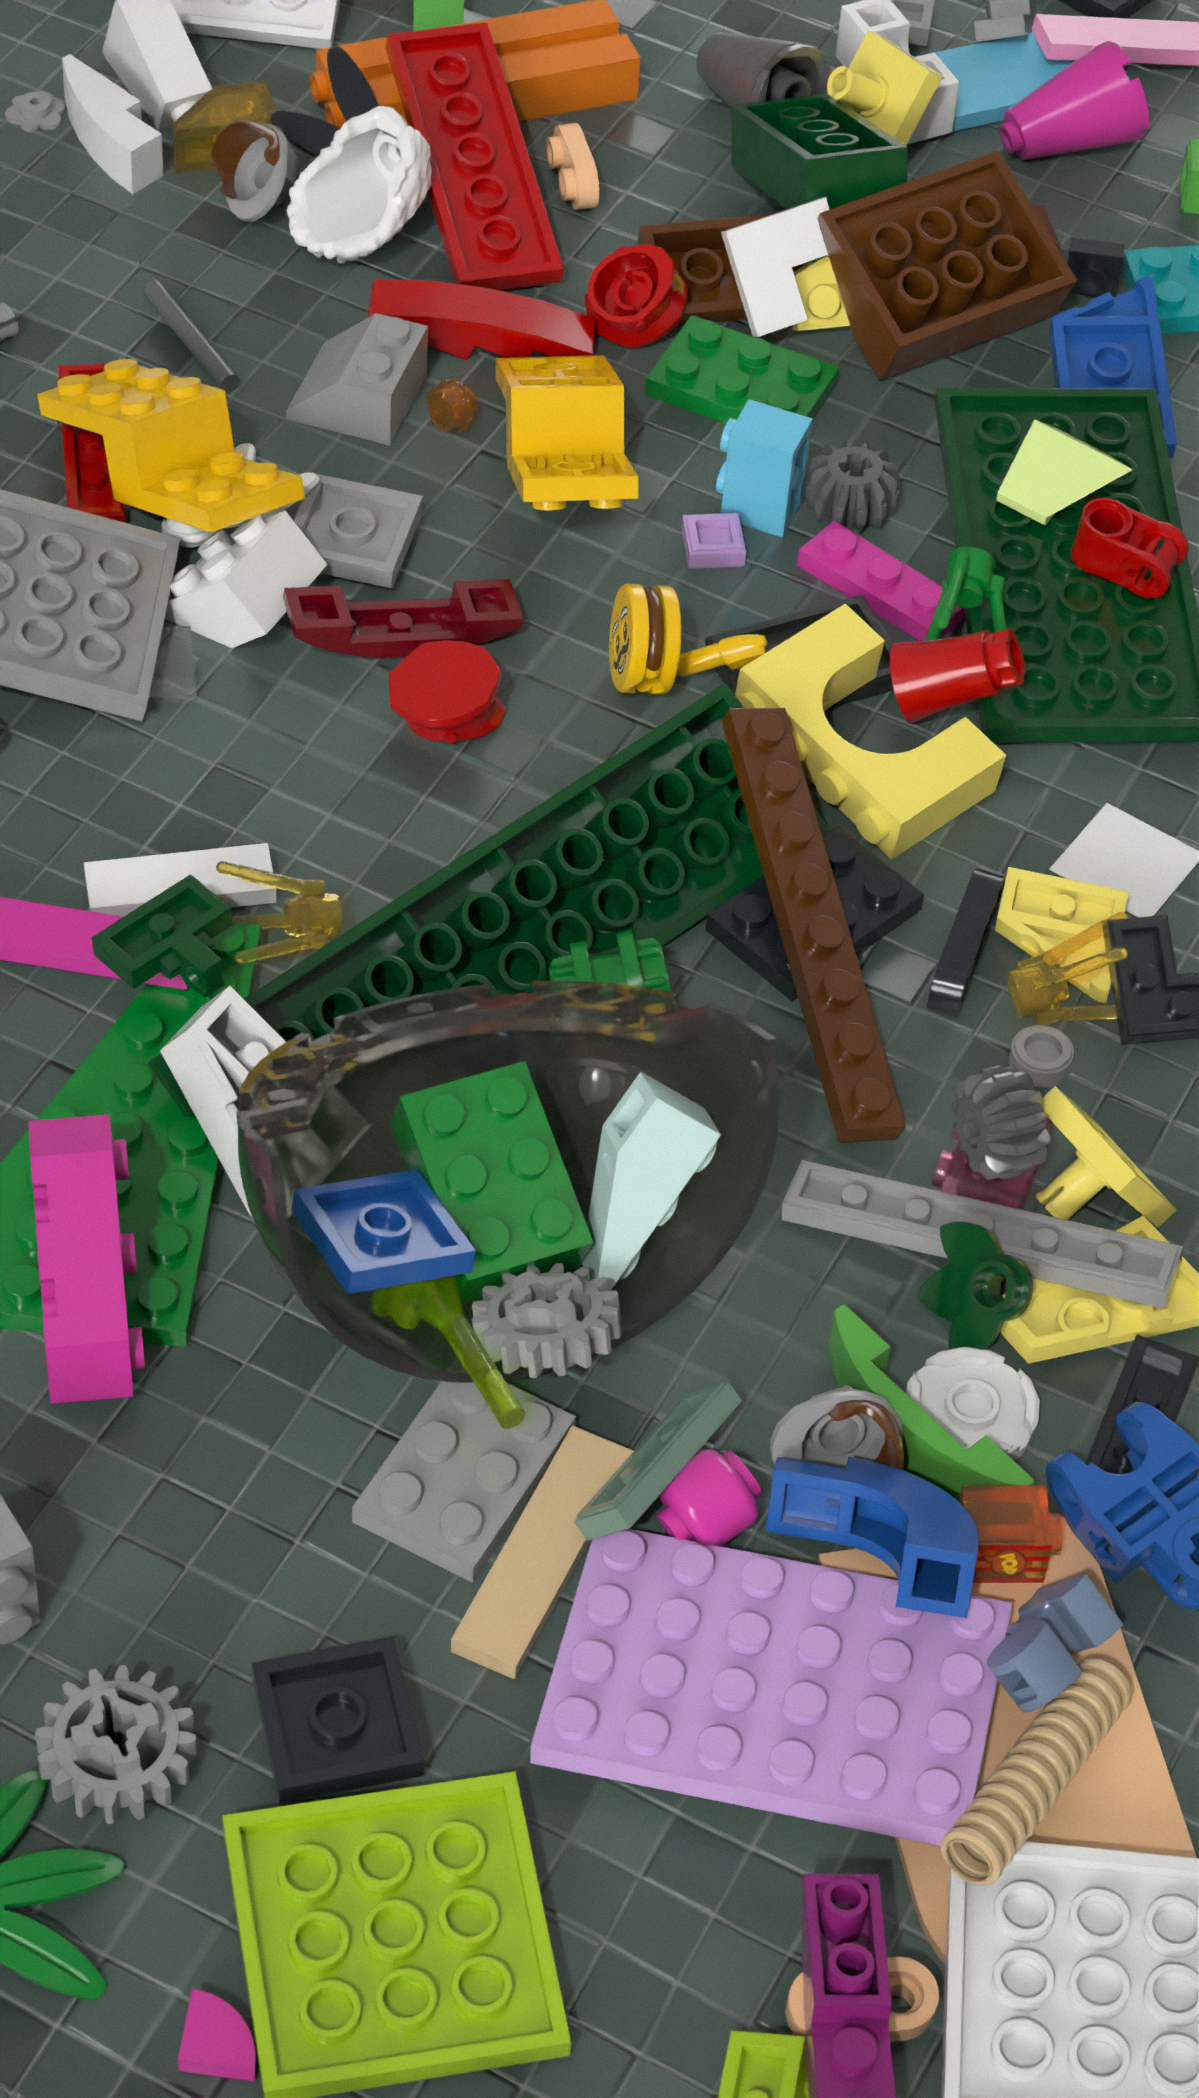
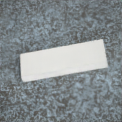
M268 843L84 862V877L89 911L124 917L190 874L231 908L276 903V884Z

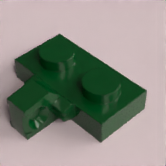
M190 874L91 937L93 954L132 989L137 988L160 972L170 980L180 974L187 986L206 998L225 985L221 972L223 962L214 953L216 949L212 938L233 925L231 907Z

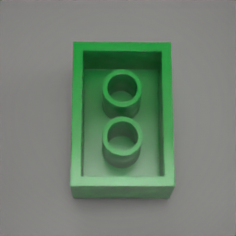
M526 1061L400 1096L390 1126L406 1170H419L476 1250L471 1273L445 1277L455 1305L483 1297L482 1289L486 1285L502 1288L503 1274L510 1273L517 1277L525 1273L527 1267L535 1265L540 1273L550 1272L556 1263H563L564 1272L580 1268L593 1245V1240Z

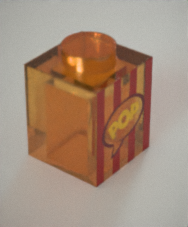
M962 1485L959 1503L972 1516L979 1534L973 1583H1044L1050 1555H1060L1062 1548L1060 1514L1049 1513L1046 1485Z

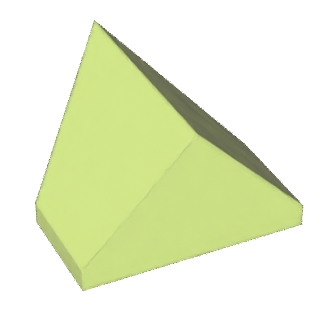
M1034 420L997 493L996 500L1046 525L1059 510L1133 469L1053 426Z

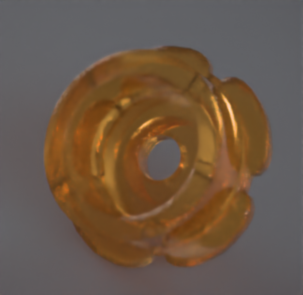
M445 379L439 383L438 388L432 389L427 397L430 417L440 430L448 432L459 428L464 432L469 428V423L473 421L477 411V402L468 386L461 384L456 379Z

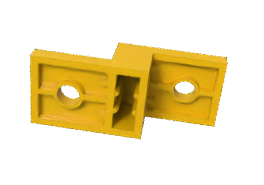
M604 355L496 358V381L506 399L507 468L523 502H532V508L538 510H559L566 508V501L589 500V506L611 509L622 507L624 505L623 499H638V475L624 453V384Z
M120 359L105 364L104 372L92 376L84 374L67 376L57 381L58 387L37 394L41 416L103 435L113 497L118 502L212 533L305 498L302 476L277 469V465L274 463H257L244 459L242 453L235 452L225 390L201 384L199 378H181L170 375L169 370L165 368L150 369L139 366L134 359Z

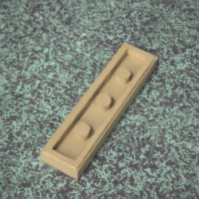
M573 1425L571 1426L451 1638L452 1653L514 1680L516 1679L591 1540L588 1541L574 1523L577 1519L576 1515L634 1452L633 1450Z

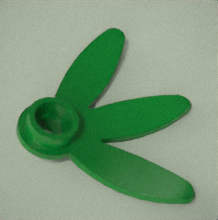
M26 1771L0 1786V1859L24 1832L42 1800L47 1780L41 1779L39 1771ZM56 1849L22 1855L1 1863L0 1963L20 1976L55 1992L83 2000L100 1998L106 1989L105 1981L94 1965L75 1946L52 1929L34 1919L6 1909L53 1902L99 1888L114 1881L123 1872V1861L113 1854L94 1850Z

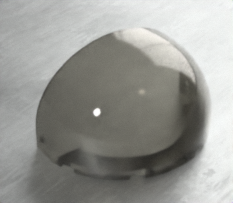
M533 981L532 994H525L523 992L515 995L490 996V984L440 990L373 1005L334 1018L335 1031L314 1041H311V1035L301 1033L282 1044L261 1059L248 1073L238 1093L239 1112H236L238 1159L243 1189L256 1230L284 1282L321 1325L339 1341L365 1358L405 1374L455 1383H489L529 1377L528 1367H520L510 1374L504 1373L502 1360L487 1364L484 1361L483 1349H476L471 1320L473 1318L472 1304L474 1301L483 1300V1297L455 1305L445 1277L347 1294L291 1211L295 1189L407 1171L390 1126L400 1096L526 1061L586 1224L589 1215L602 1126L640 1071L705 1108L721 1134L717 1140L716 1151L709 1164L702 1171L695 1172L680 1192L677 1207L670 1219L665 1224L656 1226L641 1247L640 1257L633 1271L626 1278L619 1279L611 1291H617L619 1297L621 1337L611 1339V1349L638 1335L673 1310L710 1275L734 1245L750 1219L765 1187L774 1158L779 1123L777 1039L737 1012L712 1002L704 1007L689 1009L679 1006L678 993L635 985L605 982ZM577 1268V1269H574V1270H570V1271H567V1272L574 1273L576 1270H578V1269H580V1268ZM592 1352V1353H591V1358H593V1357H595V1356H597V1355H599V1354ZM543 1368L540 1375L554 1372L553 1368Z

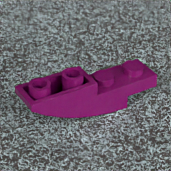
M803 1874V1992L809 2098H896L888 2024L892 2002L879 1874Z

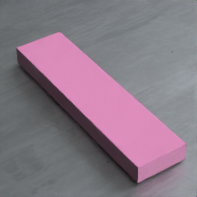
M1036 14L1031 28L1046 59L1076 61L1095 46L1111 41L1117 43L1131 61L1130 63L1199 66V22Z

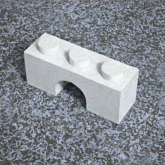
M863 0L841 6L836 58L843 66L849 68L868 30L882 35L909 53L908 35L910 23L891 0ZM935 53L916 57V59L942 75L943 78L907 144L952 132L959 81Z

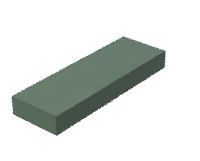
M721 1382L684 1395L576 1515L577 1519L574 1523L588 1541L633 1526L742 1402V1399L729 1382Z

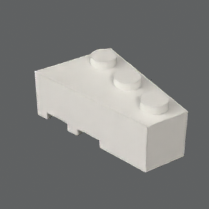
M228 986L203 1005L160 1050L259 1233L293 1213L291 1210L295 1189L316 1186L370 1126L231 986Z

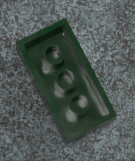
M828 93L731 105L732 167L787 209L824 197L827 199L829 209H833L907 182L908 147L839 100L831 97Z

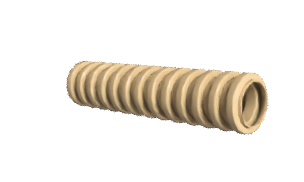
M1094 1658L1082 1660L1078 1664L1082 1673L1074 1684L1071 1682L1061 1694L1043 1708L1041 1714L1032 1722L1030 1728L1009 1752L1008 1757L1001 1762L997 1771L987 1780L986 1785L964 1810V1814L956 1820L953 1828L943 1837L940 1848L943 1859L949 1868L961 1879L979 1886L992 1885L999 1879L1003 1869L1011 1863L1014 1855L1025 1844V1840L1032 1835L1036 1826L1047 1815V1811L1056 1803L1058 1797L1068 1787V1783L1077 1775L1079 1769L1089 1759L1090 1754L1108 1734L1111 1726L1129 1706L1132 1698L1130 1683L1114 1665Z

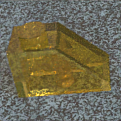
M259 81L214 86L172 124L175 173L215 169L216 167L210 156L212 145L217 134L231 122L242 120L272 125L270 117L275 112L267 82Z

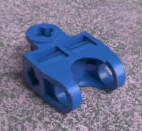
M1134 1402L1116 1416L1118 1432L1130 1450L1126 1456L1132 1465V1472L1126 1474L1108 1473L1098 1468L1093 1462L1086 1465L1073 1453L1062 1452L1046 1465L1047 1484L1055 1503L1073 1534L1116 1584L1143 1566L1172 1602L1186 1609L1199 1610V1477H1196L1198 1475L1197 1470H1199V1445L1188 1433L1155 1407L1144 1402ZM1111 1545L1110 1552L1108 1553L1105 1548ZM1182 1575V1576L1184 1577V1579L1182 1580L1181 1584L1179 1585V1583H1178L1177 1581H1178V1579L1180 1578V1576Z

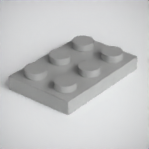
M457 1358L352 1506V1522L473 1583L536 1490L572 1425L575 1426L576 1416Z

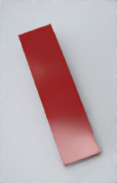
M375 279L371 286L367 318L378 313L428 326V346L464 360L469 358L475 346L507 358L530 357L534 350L552 357L592 356L595 318L542 300L490 288L425 280Z

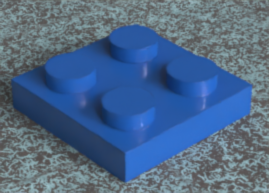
M418 1169L295 1189L291 1211L347 1294L373 1291L380 1288L435 1280L472 1272L476 1250Z

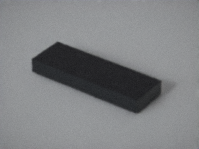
M1136 1334L1085 1464L1089 1465L1093 1462L1098 1468L1112 1474L1132 1472V1465L1126 1456L1130 1450L1123 1442L1117 1429V1414L1134 1402H1144L1158 1409L1176 1424L1196 1372L1199 1357Z

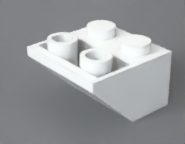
M285 510L264 520L257 515L246 520L230 535L225 530H221L211 536L198 549V553L201 555L200 560L195 565L186 566L173 576L172 583L169 586L171 592L169 594L165 619L230 648L237 647L266 635L286 613L287 610L283 599L284 588L308 587L327 566V563Z

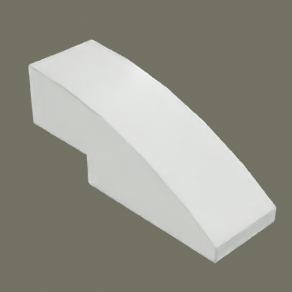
M71 54L63 57L64 97L69 119L78 139L92 159L113 180L131 194L138 192L163 177L162 134L142 121L141 101Z

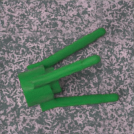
M961 547L951 552L940 599L924 641L939 639L941 631L946 629L955 605L962 608H975L980 606L985 598H990L994 633L1007 629L1002 597L1005 578L993 574L995 560L989 552L976 547Z

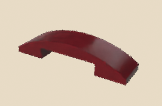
M510 579L454 581L451 598L346 602L342 586L284 588L283 592L284 603L295 638L325 650L362 657L406 658L422 643L442 640L464 641L479 645L521 628L523 623V616Z

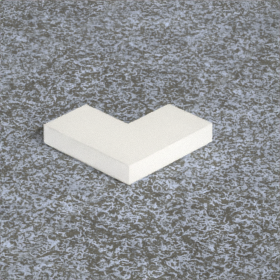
M826 197L721 232L753 337H759L808 320L792 267L828 255L817 220L820 213L830 210Z

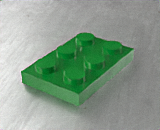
M691 315L647 376L645 395L725 424L730 418L738 419L749 399L814 420L838 384L840 367Z

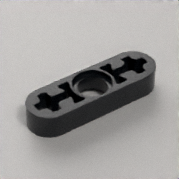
M978 868L974 869L938 963L928 997L927 1009L955 1017L959 1016L999 907L1005 884V876Z

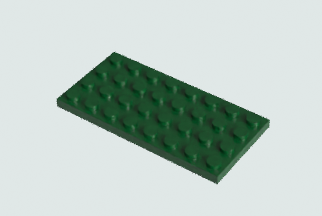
M937 388L935 411L955 549L976 547L989 552L994 557L995 567L993 574L1005 578L1002 597L1006 627L1015 632L1025 661L1026 672L1024 673L1023 685L1004 689L998 695L977 699L981 732L993 743L1199 742V614L1188 556L1185 557L1182 563L1172 568L1170 572V585L1165 593L1157 598L1138 596L1126 587L1099 575L1087 573L1075 564L1071 556V549L1084 506L1089 501L1097 498L1117 500L1128 508L1153 519L1172 524L1183 533L1156 389ZM1034 420L1053 426L1133 469L1059 510L1046 525L996 500L997 493ZM1164 539L1159 540L1156 550L1160 551L1165 542ZM1149 568L1144 580H1149L1152 569ZM985 598L978 607L964 608L967 634L985 630L994 633L990 598Z

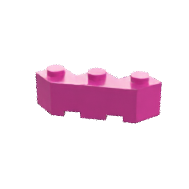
M110 1114L28 1121L50 1404L133 1397L131 1369L145 1368L142 1327L128 1328L123 1274L137 1273L134 1233L120 1234L116 1181L129 1180L126 1139L112 1140Z

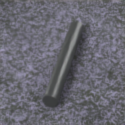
M157 279L148 282L143 290L146 298L219 389L225 390V393L234 391L240 382L236 373L164 284Z

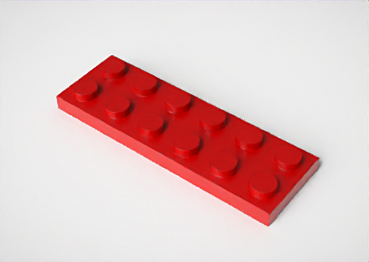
M488 23L387 34L385 49L408 126L418 130L430 146V164L432 169L430 179L432 186L428 190V194L454 283L502 290L561 282L564 267Z

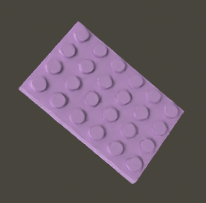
M625 1529L592 1539L532 1739L530 1763L941 1846L943 1837L953 1828V1824L964 1814V1810L976 1796L998 1679L987 1666V1659L995 1647L1007 1637L1012 1602L971 1595L967 1618L895 1607L899 1586L898 1580L716 1545L705 1546L699 1542L685 1539L678 1541L674 1537L633 1529Z

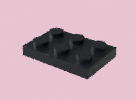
M837 825L823 834L822 838L857 956L921 911L924 894ZM762 876L708 913L706 931L793 1002L798 996L766 880Z

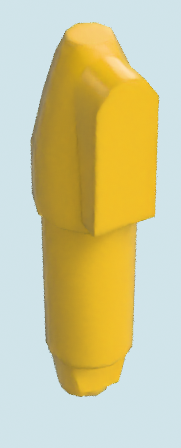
M753 634L735 635L721 639L718 643L680 654L676 676L686 677L723 665L729 666L731 670L744 667L765 654V647L767 646L766 637Z

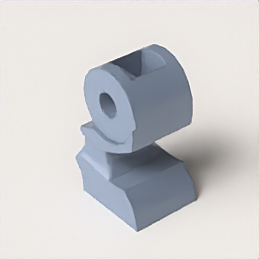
M1087 1574L1037 1589L1035 1594L1018 1609L1019 1622L1007 1628V1632L1010 1635L1001 1641L991 1652L987 1659V1666L1018 1708L1024 1713L1031 1712L1051 1702L1071 1682L1074 1684L1079 1678L1082 1670L1071 1655L1098 1647L1112 1637L1123 1626V1623Z

